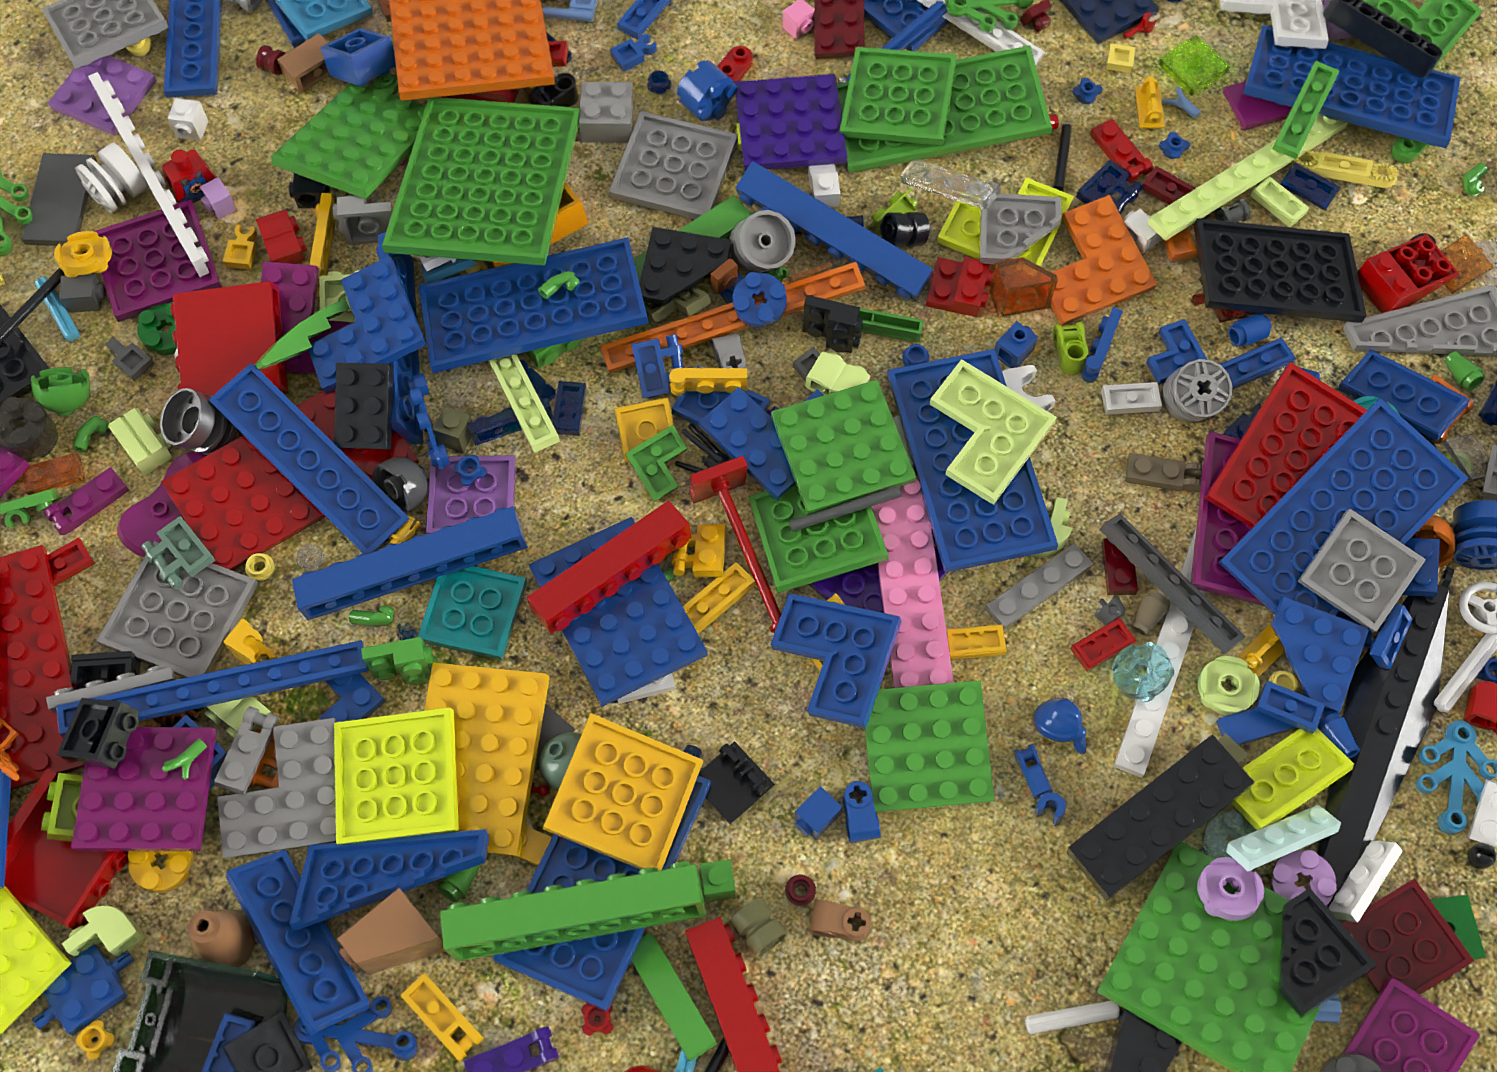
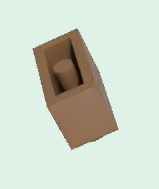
M319 33L277 59L283 76L300 94L329 76L320 48L328 44V42Z

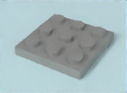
M1348 509L1298 582L1374 633L1382 625L1426 559L1353 510Z

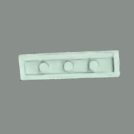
M1316 805L1229 842L1226 853L1247 871H1250L1337 833L1341 822L1320 805Z

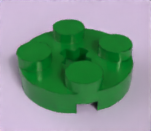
M173 302L144 310L138 317L137 333L145 348L156 351L160 355L174 354L177 349L173 340V330L176 329L175 319L172 317L170 305ZM172 325V327L168 328L169 332L163 333L160 330L163 326Z

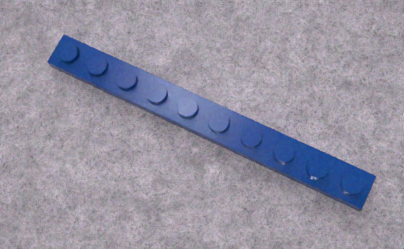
M360 640L89 699L121 701L140 711L138 719L142 721L368 672V667L362 658L361 648H364V644ZM80 701L56 705L59 735L63 738Z

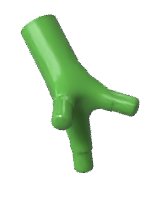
M198 738L179 756L165 761V766L162 767L163 772L182 766V778L188 779L192 761L207 748V745Z

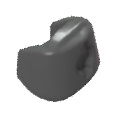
M1115 595L1109 603L1103 598L1100 599L1098 602L1102 608L1098 609L1094 615L1100 622L1107 625L1117 618H1121L1126 609L1120 598Z

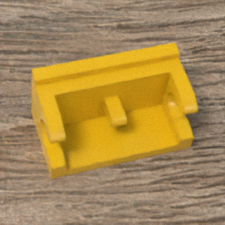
M243 618L223 641L236 659L243 665L257 663L260 657L264 655L269 656L270 659H276L273 651L262 644L263 639L259 632L254 630Z

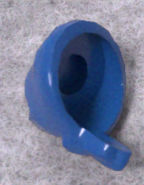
M1052 698L1037 707L1034 713V724L1040 734L1057 742L1073 741L1078 753H1086V728L1083 727L1080 710L1072 701L1066 698Z

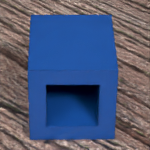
M820 786L795 811V826L806 837L811 835L817 840L841 815L842 806Z

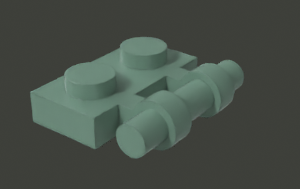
M181 516L156 532L162 540L159 544L155 546L152 541H146L141 547L146 553L145 558L147 561L157 567L160 571L159 576L165 583H169L173 589H178L183 585V581L179 577L182 571L186 570L192 578L215 561L214 557ZM172 552L176 560L169 564L165 559V555Z

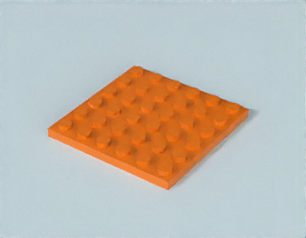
M389 0L400 101L555 84L541 0Z

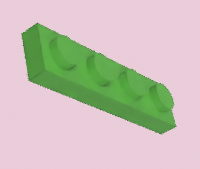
M1315 61L1272 148L1273 150L1297 159L1340 70Z

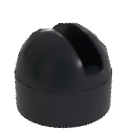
M1479 843L1469 849L1467 858L1474 868L1484 870L1494 864L1496 852L1489 844ZM1477 850L1488 854V856L1481 853H1477Z

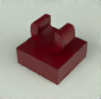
M1042 0L1029 7L1019 19L1024 27L1033 23L1034 29L1040 32L1046 28V25L1051 23L1050 17L1046 13L1051 9L1052 5L1049 0Z

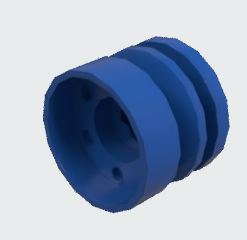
M1477 500L1458 506L1453 511V531L1456 535L1453 560L1466 568L1477 570L1497 569V501Z

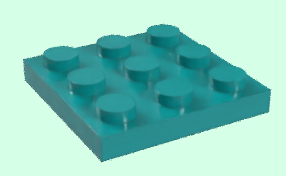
M475 566L437 577L417 637H422L426 644L503 661L526 588V578Z

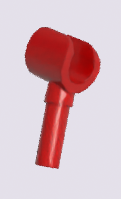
M1145 13L1140 24L1123 34L1124 39L1141 31L1144 33L1152 32L1157 20L1149 21L1152 13Z

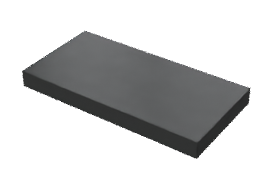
M43 153L29 206L32 213V221L25 224L21 238L25 245L57 246L60 243L63 246V244L68 242L66 237L80 232L89 193L82 185V181L75 168L83 164L91 172L86 160L92 158L97 162L94 155Z

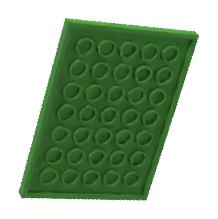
M439 97L428 98L383 240L382 247L384 253L545 266L579 126L580 108Z

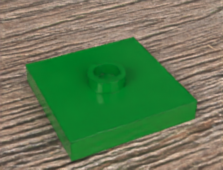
M1461 895L1430 899L1474 960L1485 958L1469 896Z

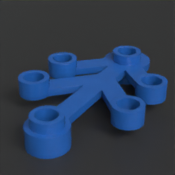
M424 373L413 375V379L408 380L411 398L414 406L420 405L422 412L416 414L421 430H424V432L428 431L430 437L426 442L432 466H438L439 470L442 471L445 466L450 465L444 443L438 445L432 421L426 408L423 396L430 394Z
M385 996L376 997L372 1001L371 1008L341 1026L333 1024L309 1035L307 1030L304 1029L305 1026L302 1020L298 1017L293 1028L298 1041L313 1045L320 1057V1064L324 1072H337L342 1064L339 1054L330 1050L324 1038L338 1040L352 1064L353 1072H358L357 1068L361 1064L368 1065L367 1070L364 1072H373L370 1059L362 1055L356 1043L391 1049L393 1056L401 1061L413 1058L418 1050L416 1037L409 1031H401L396 1035L362 1030V1028L375 1020L383 1019L390 1015L392 1006L390 1000ZM380 1004L387 1005L386 1009L383 1011L376 1010L377 1006ZM403 1039L409 1040L406 1046H398L399 1041ZM329 1059L337 1060L333 1066L325 1065Z

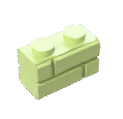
M133 408L125 413L123 417H119L109 423V429L143 475H148L157 469V466H162L172 459V455L168 451V448L172 445L166 442L162 433L157 435L153 429L157 425L148 413L142 415L138 408Z

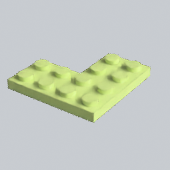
M962 359L930 399L931 406L975 432L947 468L945 475L993 505L1054 425L1057 418Z

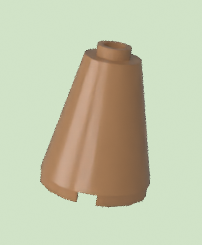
M234 909L200 911L191 918L188 924V933L197 961L206 969L227 973L240 968L250 959L257 936L246 915Z

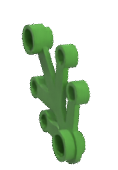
M946 0L945 6L947 12L956 17L965 15L979 22L981 30L991 32L996 24V19L993 16L1001 19L1003 27L1009 30L1014 29L1019 20L1015 13L1007 12L998 6L1016 5L1018 8L1026 9L1033 4L1034 0ZM975 9H981L991 15H984Z
M0 169V189L11 194L12 198L17 202L25 201L28 198L26 186L20 183L13 184L2 177ZM17 191H24L20 195L15 194ZM0 196L1 210L15 217L16 221L20 224H28L32 221V213L28 207H18ZM1 213L0 240H4V242L0 244V257L10 254L13 249L10 237L4 234ZM22 213L28 214L26 217H19Z

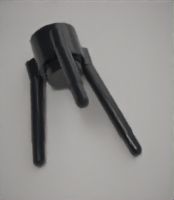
M689 424L688 427L698 438L686 429L681 430L684 436L709 455L704 462L707 469L731 460L693 424ZM680 461L675 462L676 466L694 473L705 470Z

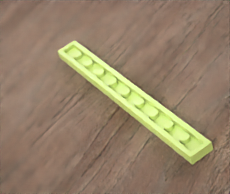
M1318 114L1298 157L1345 129L1348 122ZM1275 139L1152 215L1147 224L1166 241L1195 223L1197 218L1205 217L1291 163L1294 158L1273 150L1272 148L1277 140Z

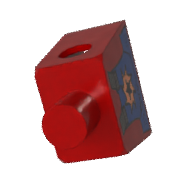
M181 149L175 150L171 154L172 160L162 165L166 189H170L177 202L176 204L191 199L195 203L204 197L200 186L217 178V176L195 149L187 152Z

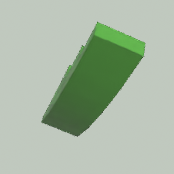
M342 299L319 310L293 327L275 342L254 365L259 370H263L301 355L312 348L308 339L326 332L331 328L328 322L329 319L340 316L350 309L346 299Z
M652 932L642 937L631 962L689 1062L718 1044Z

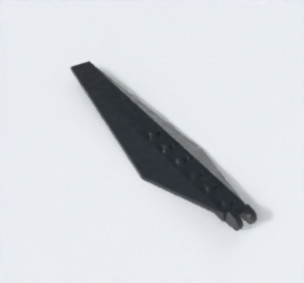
M1447 567L1442 572L1437 597L1407 596L1401 604L1409 612L1412 621L1391 669L1379 667L1370 655V648L1356 665L1346 694L1342 717L1345 718L1360 751L1350 758L1354 763L1353 769L1329 785L1325 810L1340 821L1341 824L1337 833L1319 840L1317 854L1329 863L1336 877L1337 889L1326 906L1328 908L1361 858L1366 847L1370 844L1371 840H1374L1437 710L1434 700L1439 695L1449 599L1448 586L1452 581L1455 570Z

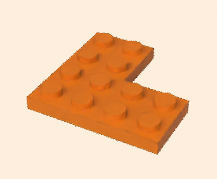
M1110 195L1063 213L1061 218L1083 260L1042 275L1038 279L1061 326L1155 289L1157 283Z

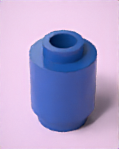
M1255 313L1234 322L1233 326L1228 329L1229 338L1234 346L1246 347L1269 337L1272 328L1271 322L1267 316Z

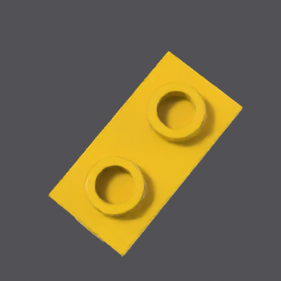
M1149 76L1145 78L1142 86L1134 87L1139 129H1165L1160 86H1158V81L1154 77Z
M1272 622L1237 656V658L1249 664L1248 668L1252 670L1253 674L1256 673L1258 678L1285 652L1279 637L1276 636L1271 626Z

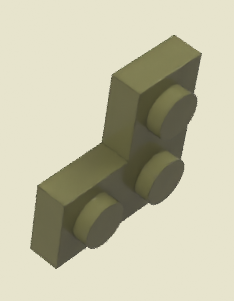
M694 287L687 292L684 290L673 297L672 301L665 305L652 303L644 305L647 318L657 323L666 320L677 309L689 317L698 314L711 303V300L706 292Z

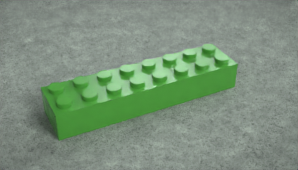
M678 862L670 866L671 869L658 871V868L642 869L639 871V875L627 877L626 874L619 873L608 876L606 881L595 882L593 879H585L576 882V886L563 888L562 885H552L544 888V892L532 894L531 891H520L512 895L513 898L500 900V897H487L482 899L480 904L469 905L465 902L451 904L449 909L440 911L443 948L457 962L705 917L706 910L701 879L695 864L689 865V862Z

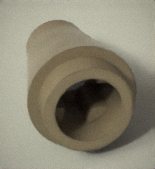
M1149 591L1148 595H1143L1132 628L1138 633L1147 636L1149 631L1169 611L1170 601L1155 591Z

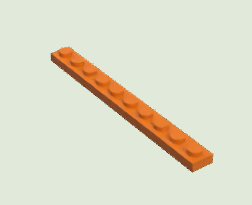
M857 262L784 285L787 306L783 316L804 310V302L807 295L834 300L865 290V283ZM763 295L753 298L756 306H759L760 303L766 304L767 302ZM732 302L601 345L600 347L610 374L636 365L631 346L633 343L658 338L660 349L668 347L666 336L677 334L678 343L682 344V349H686L710 341L713 338L750 328L751 326L744 324L738 318Z

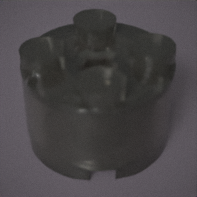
M16 397L5 399L3 405L0 406V447L25 459L27 463L33 462L31 459L39 456L41 458L47 456L54 449L58 441V432L52 418L38 402L32 399Z

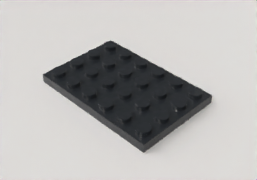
M1196 219L1193 226L1205 308L1362 323L1366 318L1349 233Z

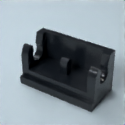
M132 651L75 654L71 657V685H76L77 690L86 688L85 684L92 681L104 680V683L115 681L117 676L125 673H135V676L140 675L141 661L135 657Z

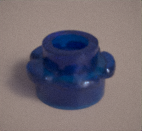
M656 70L649 75L647 88L656 94H664L666 90L671 88L672 83L666 72Z

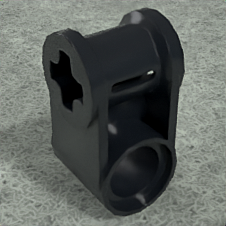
M560 73L554 77V85L536 86L528 96L529 101L533 105L559 107L574 105L579 99L574 76L570 73Z

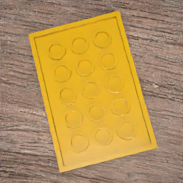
M433 663L424 711L449 707L454 710L459 831L456 832L486 829L489 835L487 853L520 857L550 676L546 673Z

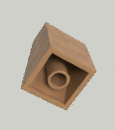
M400 888L337 938L343 946L339 953L350 966L352 965L356 971L362 968L368 974L445 951L441 938Z

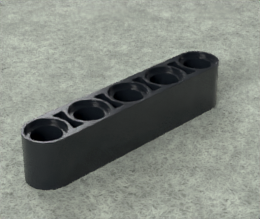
M1330 0L1323 11V16L1329 22L1419 77H1427L1442 57V50L1437 45L1364 0Z

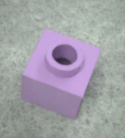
M219 177L200 186L204 195L201 201L208 213L213 211L217 218L221 219L237 211L231 195Z

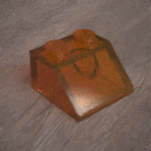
M1023 257L1015 259L1006 258L996 262L989 292L997 317L1049 308L1058 281L1057 275Z

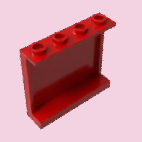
M271 281L173 294V303L170 305L172 317L175 319L176 327L173 330V340L178 348V356L175 359L181 381L178 384V390L190 388L213 396L251 362L255 364L283 336L279 287ZM286 360L260 370L283 394H289Z
M47 768L8 825L4 885L18 901L74 930L79 926L88 924L83 913L94 908L99 899L108 893L113 877L117 871H120L126 865L129 851H75L71 848V841L46 839L47 831H43L41 828L44 812H51L53 801L47 800L50 782H57L58 773Z

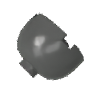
M394 457L380 463L373 470L374 483L405 514L422 504L428 489L427 473L422 466L405 457Z

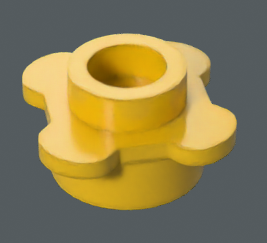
M95 1020L90 1026L82 1030L76 1037L75 1042L78 1047L87 1052L86 1056L88 1059L96 1060L106 1047L114 1044L115 1035L106 1031L104 1022ZM98 1037V1041L93 1043V1038Z

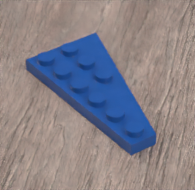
M487 830L417 835L342 845L336 843L309 845L289 925L293 931L385 899L398 888L405 892L485 863L489 842Z

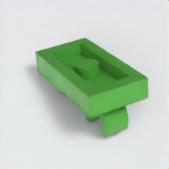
M57 488L1 503L0 514L6 513L4 519L8 528L15 526L13 522L15 514L22 518L23 524L30 522L29 514L22 508L34 506L36 511L52 505V500L60 498Z

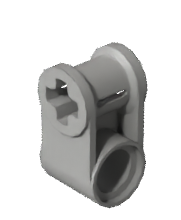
M739 333L711 339L714 357L719 368H746V359Z

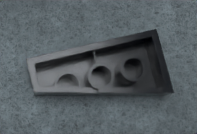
M1121 1006L1118 1024L1114 1031L1112 1046L1104 1072H1166L1182 1042Z

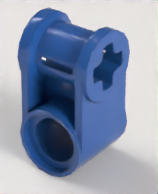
M862 781L851 782L846 787L843 795L845 823L849 842L856 843L881 838L879 820L870 787ZM854 791H857L859 796H864L860 803H857L856 799H850Z

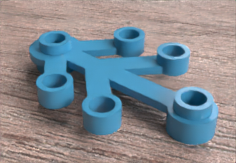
M1460 720L1454 721L1447 726L1443 740L1434 746L1424 747L1418 754L1422 764L1431 766L1440 759V755L1453 748L1452 760L1431 774L1422 775L1416 781V788L1419 792L1430 794L1437 788L1439 783L1450 777L1448 810L1441 813L1438 818L1440 829L1449 835L1458 834L1467 825V818L1462 812L1464 781L1477 796L1478 803L1484 788V784L1466 763V753L1478 765L1479 773L1483 778L1492 780L1497 777V761L1488 760L1475 743L1477 739L1475 729L1469 723ZM1458 730L1464 733L1466 739L1458 735ZM1425 751L1433 755V760L1426 757ZM1486 765L1493 768L1494 774L1487 771ZM1423 780L1429 781L1431 788H1426L1423 785ZM1451 815L1458 819L1459 824L1452 822Z

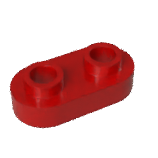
M735 46L726 54L717 67L723 72H729L725 74L734 82H739L752 67L753 53L746 46Z

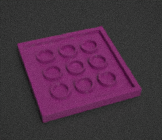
M192 199L173 205L174 209H181L187 220V223L183 224L185 229L188 227L192 228L198 239V242L194 243L196 248L202 246L209 261L205 262V265L210 273L199 277L162 209L94 231L98 233L99 237L104 235L112 249V257L108 262V269L101 274L114 316L118 322L138 316L142 311L149 310L152 307L173 302V294L222 287Z
M137 727L136 730L130 733L125 745L126 755L118 762L116 769L94 767L85 762L71 848L75 851H201L217 731L213 727ZM198 738L207 745V748L192 761L188 779L182 778V766L163 772L162 767L165 766V761L179 756Z

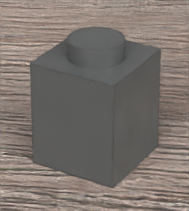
M94 274L78 275L73 278L61 276L59 300L68 313L101 311L102 300L105 299V288L103 284L99 283Z

